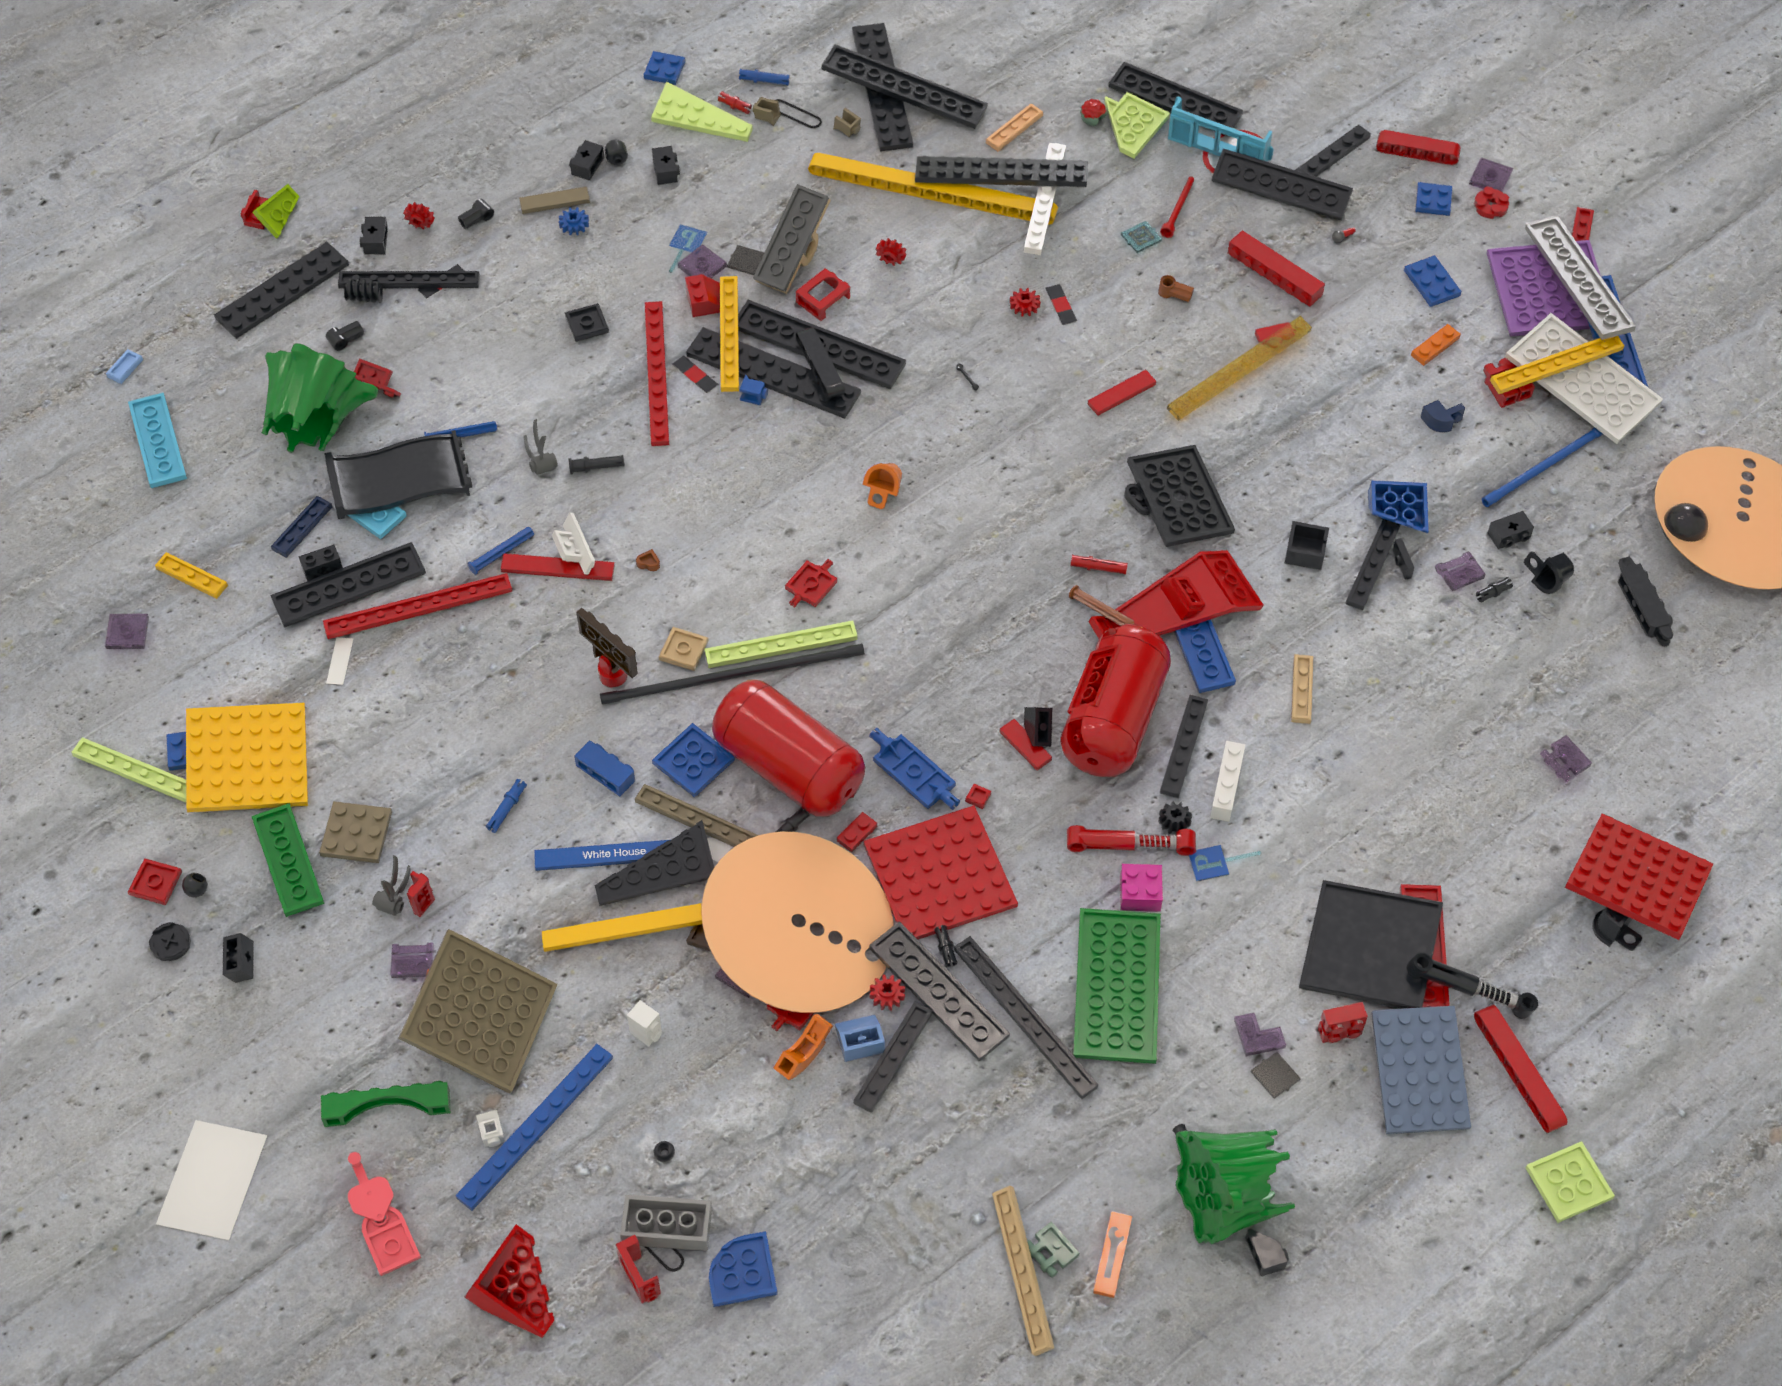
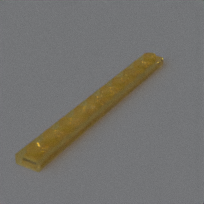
M1301 316L1297 317L1169 403L1167 410L1179 421L1311 332L1312 327Z

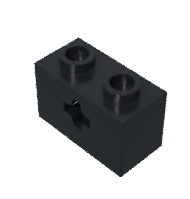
M585 140L578 147L575 156L570 159L571 175L590 181L605 158L604 147Z
M672 146L652 148L657 185L677 183V175H680L679 165L675 164L678 162L677 153L673 152Z
M365 217L364 224H361L363 237H360V247H363L365 255L386 254L388 235L386 217Z
M1520 511L1490 522L1487 533L1499 550L1504 547L1509 548L1515 543L1529 540L1534 526L1524 511Z
M334 544L298 556L307 581L343 568Z
M242 933L223 937L222 975L235 983L253 979L254 941Z

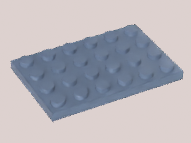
M1455 1006L1372 1011V1025L1386 1134L1471 1129Z

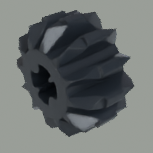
M1172 801L1171 806L1165 804L1164 808L1159 811V824H1162V830L1168 829L1169 834L1172 831L1176 833L1181 829H1187V827L1191 826L1192 812H1189L1188 806L1182 807V802L1176 805Z

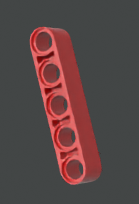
M1382 130L1378 135L1376 149L1386 154L1455 165L1459 161L1461 146L1451 141Z

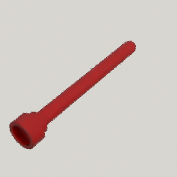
M1192 176L1188 178L1169 221L1161 227L1160 233L1163 237L1171 238L1175 232L1174 224L1195 180Z

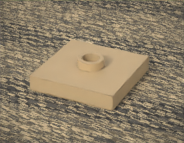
M673 627L661 650L659 660L695 671L708 643V637Z

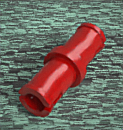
M723 91L720 92L722 97L718 96L719 102L729 105L733 110L737 109L745 114L750 113L748 109L752 108V104L740 100L737 96L733 97Z

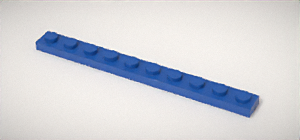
M596 1044L455 1195L456 1199L473 1211L613 1059V1055L599 1044Z

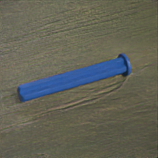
M495 421L427 434L424 432V435L452 434V430H455L457 437L462 438L497 431V424Z
M526 527L473 562L469 561L467 564L471 572L477 575L479 570L503 556L504 553H508L533 537L534 532L532 528Z

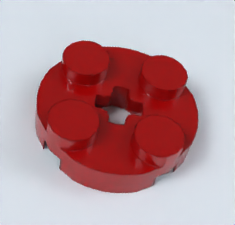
M1485 187L1475 197L1474 206L1477 208L1476 212L1488 219H1494V216L1503 217L1508 211L1509 196L1492 187Z

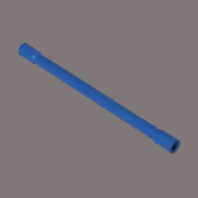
M1594 427L1590 432L1501 488L1482 498L1483 505L1485 507L1491 506L1503 496L1595 438H1599L1603 433Z

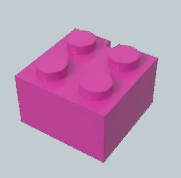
M1122 864L1120 873V905L1122 911L1161 912L1163 902L1162 865Z

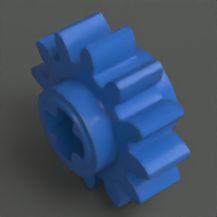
M578 207L575 210L569 208L568 212L563 210V215H559V228H562L563 233L569 231L570 236L572 233L579 235V231L585 232V228L589 227V216L585 215V210L579 212Z

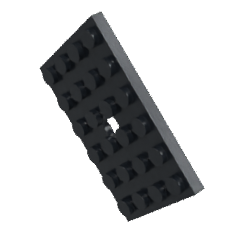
M1196 445L1128 457V466L1165 547L1234 534L1235 527ZM1180 492V494L1186 495L1187 499L1185 501H1178L1174 498L1173 494Z

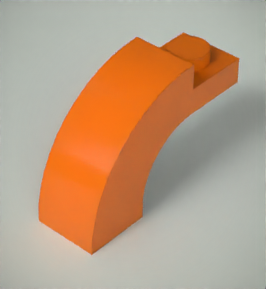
M814 1014L801 1037L792 1047L782 1052L773 1069L788 1080L798 1076L822 1050L826 1043L824 1040L833 1025L820 1015Z

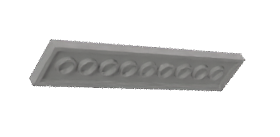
M1558 216L1525 225V230L1601 340L1635 331L1636 326Z

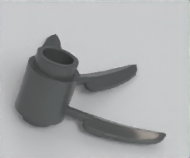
M535 419L533 422V434L537 451L540 455L534 456L527 435H524V445L529 458H531V462H529L532 473L535 472L536 475L554 470L555 467H558V463L554 453H543L546 436H542L539 440L537 419Z
M393 855L391 882L381 881L384 891H377L372 901V905L377 910L394 916L401 913L404 908L403 899L398 894L404 891L411 871L410 865H408L404 879L395 892L393 886L396 885L398 877V858Z

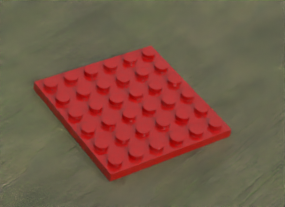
M974 805L863 841L865 850L881 888L886 895L896 923L900 921L918 940L936 934L934 929L938 926L942 932L941 925H946L947 930L1018 907L1017 899Z
M1601 814L1565 888L1680 940L1713 867V863L1610 816Z

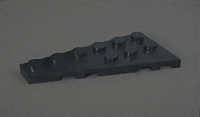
M703 820L696 823L690 829L684 830L672 840L666 841L643 855L639 860L630 863L621 871L597 883L595 890L599 906L708 880L715 867Z

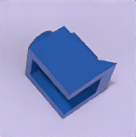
M745 375L739 392H742L740 401L761 405L763 399H766L768 394L765 383L749 379Z

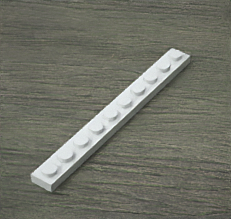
M1049 143L1046 159H1064L1066 145ZM1039 186L1024 245V253L1041 255L1057 186Z

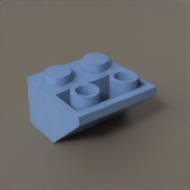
M875 1015L835 1024L845 1062L884 1052L885 1040L880 1023Z

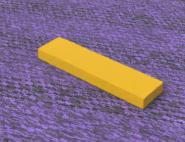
M167 552L155 564L157 570L216 599L228 586L226 581Z

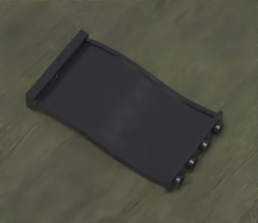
M452 430V434L413 438L360 454L332 455V452L324 453L338 520L344 519L345 515L387 510L434 495L466 493V496H470L469 488H472L471 477H467V474H469L468 465L463 463L466 459L464 450H460L462 448L461 437H457L456 431Z

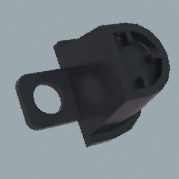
M1531 551L1524 559L1526 567L1535 575L1531 582L1541 592L1546 594L1557 592L1561 589L1562 584L1574 573V565L1564 552L1554 557H1549L1543 562L1535 552ZM1531 558H1533V559L1536 560V562H1537V567H1536V568L1531 565V563H1530V559H1531Z
M1608 907L1599 911L1592 922L1595 936L1608 947L1614 941H1617L1628 950L1633 951L1642 941V936L1628 927L1632 918ZM1627 934L1634 936L1635 942L1632 944L1627 943L1624 940V936Z

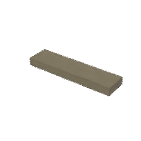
M587 186L519 197L522 214L590 203Z

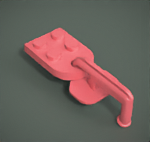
M357 1152L350 1153L348 1161L353 1167L359 1185L350 1189L348 1201L355 1214L365 1217L362 1223V1233L379 1274L383 1276L420 1259L421 1256L403 1215L399 1210L390 1206L394 1194L387 1179L375 1177L369 1180L362 1166L360 1154Z

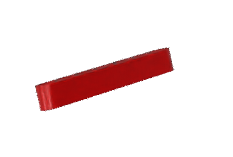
M1492 1004L1474 1012L1476 1024L1546 1133H1550L1567 1125L1568 1121L1564 1111L1499 1009Z

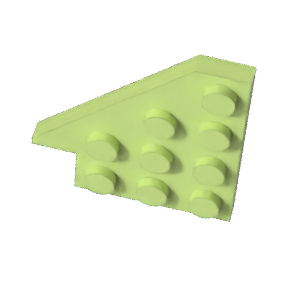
M1128 92L1119 102L1107 96L1105 97L1104 103L1119 151L1135 159L1169 119L1170 113Z

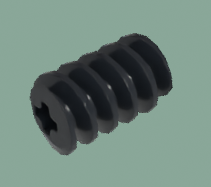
M350 278L344 288V298L346 301L350 298L351 301L357 299L361 302L364 299L365 302H369L371 299L372 303H375L377 300L379 303H382L383 288L380 281H377L376 285H374L373 280H370L369 285H367L366 280H363L362 284H360L359 279H356L355 284H353Z

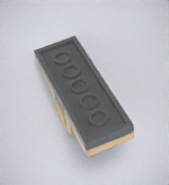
M799 184L796 185L753 276L757 283L785 294L788 293L799 267L807 266L816 252L818 245V234L816 231L831 201L827 195Z

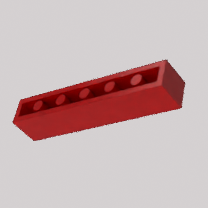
M1242 230L1229 242L1228 254L1231 257L1236 258L1245 266L1256 271L1260 276L1265 277L1274 285L1282 288L1300 302L1311 307L1323 295L1325 283Z

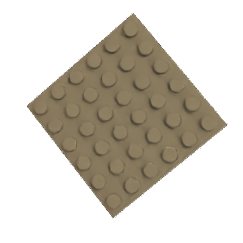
M448 929L398 1039L510 1094L514 1089L558 984Z

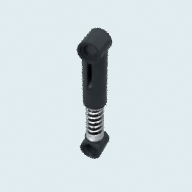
M1424 952L1417 953L1407 964V972L1413 978L1420 979L1423 977L1470 996H1477L1479 994L1481 998L1484 996L1486 999H1491L1492 1002L1495 1000L1497 1004L1499 1002L1502 1003V1006L1505 1004L1520 1019L1527 1018L1538 1007V1000L1532 993L1516 994L1511 991L1507 993L1506 990L1502 991L1500 987L1496 988L1495 985L1491 986L1490 983L1482 982L1475 975L1435 961L1429 954Z

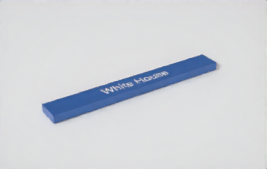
M668 840L534 850L535 871L630 864Z

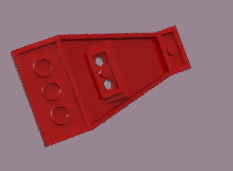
M1221 550L1197 553L1115 610L1134 620V625L1147 628L1161 636L1232 612L1261 610L1264 604L1229 551ZM1092 616L1088 621L1099 639L1104 631L1120 627V625L1104 616Z

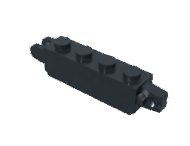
M1630 556L1621 558L1618 562L1621 570L1618 584L1645 635L1650 638L1656 637L1662 647L1669 646L1670 639L1673 638L1671 629L1673 620L1671 615L1667 613L1663 600L1659 598L1656 587L1650 582L1648 573L1643 569L1641 563L1635 564Z

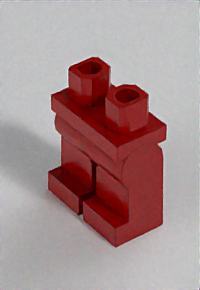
M1506 357L1498 362L1499 367L1495 368L1493 363L1484 366L1483 371L1486 376L1484 382L1501 408L1532 396L1535 388L1533 383L1498 394L1490 381L1491 377L1517 368Z

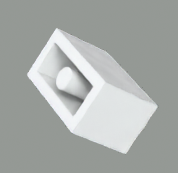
M640 1000L627 1014L629 1032L641 1042L650 1046L653 1042L658 1041L662 1035L660 1015Z

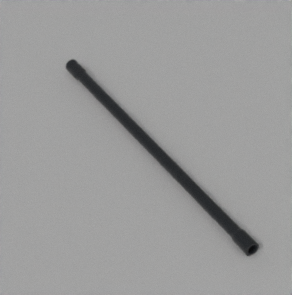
M856 644L841 649L626 690L600 693L601 704H609L624 699L844 657L860 656L865 654L863 644Z

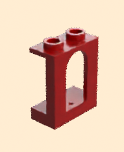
M824 268L796 290V303L822 321L826 318V309L843 296L850 299V286L847 282L839 279L835 273ZM822 281H825L834 290L818 301L808 292Z
M633 1235L615 1244L618 1259L641 1304L646 1301L652 1302L661 1294L659 1279L656 1275L645 1282L643 1281L634 1264V1261L642 1258L639 1241L636 1235Z

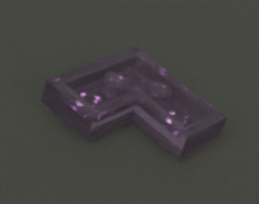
M1255 1013L1234 1017L1246 1057L1286 1048L1281 1027L1260 1031Z

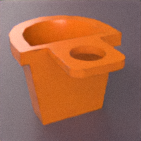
M879 463L867 470L862 485L871 487L868 497V504L870 506L883 509L886 506L888 494L898 495L902 472L896 464ZM874 494L882 496L881 503H876L873 500Z

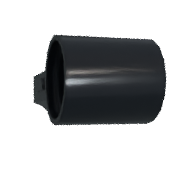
M478 199L473 203L471 209L458 216V221L464 229H468L481 220H490L494 216L495 211L485 200Z
M354 321L340 329L337 327L331 328L327 331L325 337L336 351H341L347 347L348 342L364 335V330L358 321Z

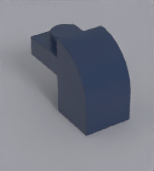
M1436 400L1423 406L1420 418L1430 429L1436 432L1452 431L1453 423H1458L1463 419L1465 407L1460 403L1446 410L1441 402Z

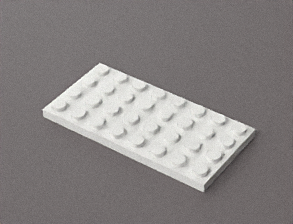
M1550 313L1506 352L1505 357L1519 367L1587 343L1588 341ZM1608 356L1536 381L1616 444L1659 406L1663 398Z

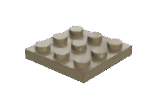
M333 801L319 852L320 856L379 863L392 809Z

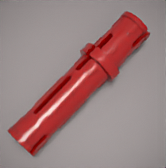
M1072 554L1070 566L1087 568L1089 571L1094 569L1126 575L1128 563Z

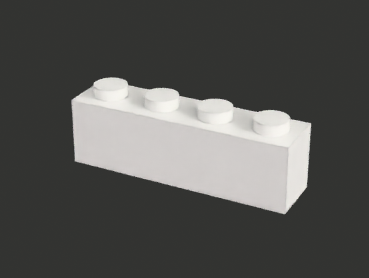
M1226 741L1210 816L1212 819L1230 822L1246 744Z

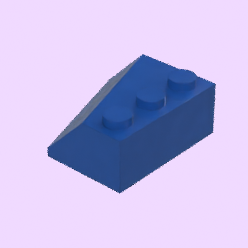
M1371 481L1368 489V507L1372 515L1425 533L1429 532L1427 483Z

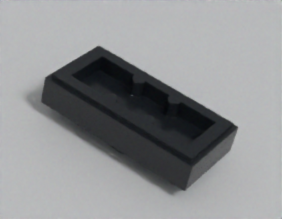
M1395 539L1392 550L1395 555V563L1400 567L1404 579H1411L1415 567L1403 539Z

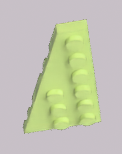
M666 82L651 116V121L655 123L748 142L753 130L751 124Z

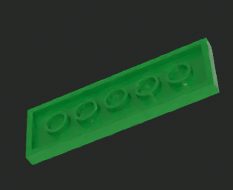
M290 803L251 816L285 916L288 917L325 904Z

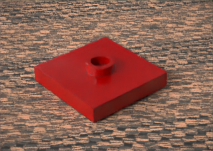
M144 858L128 890V894L166 905L182 874V869Z

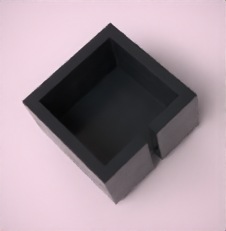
M1292 521L1284 564L1321 570L1329 527Z

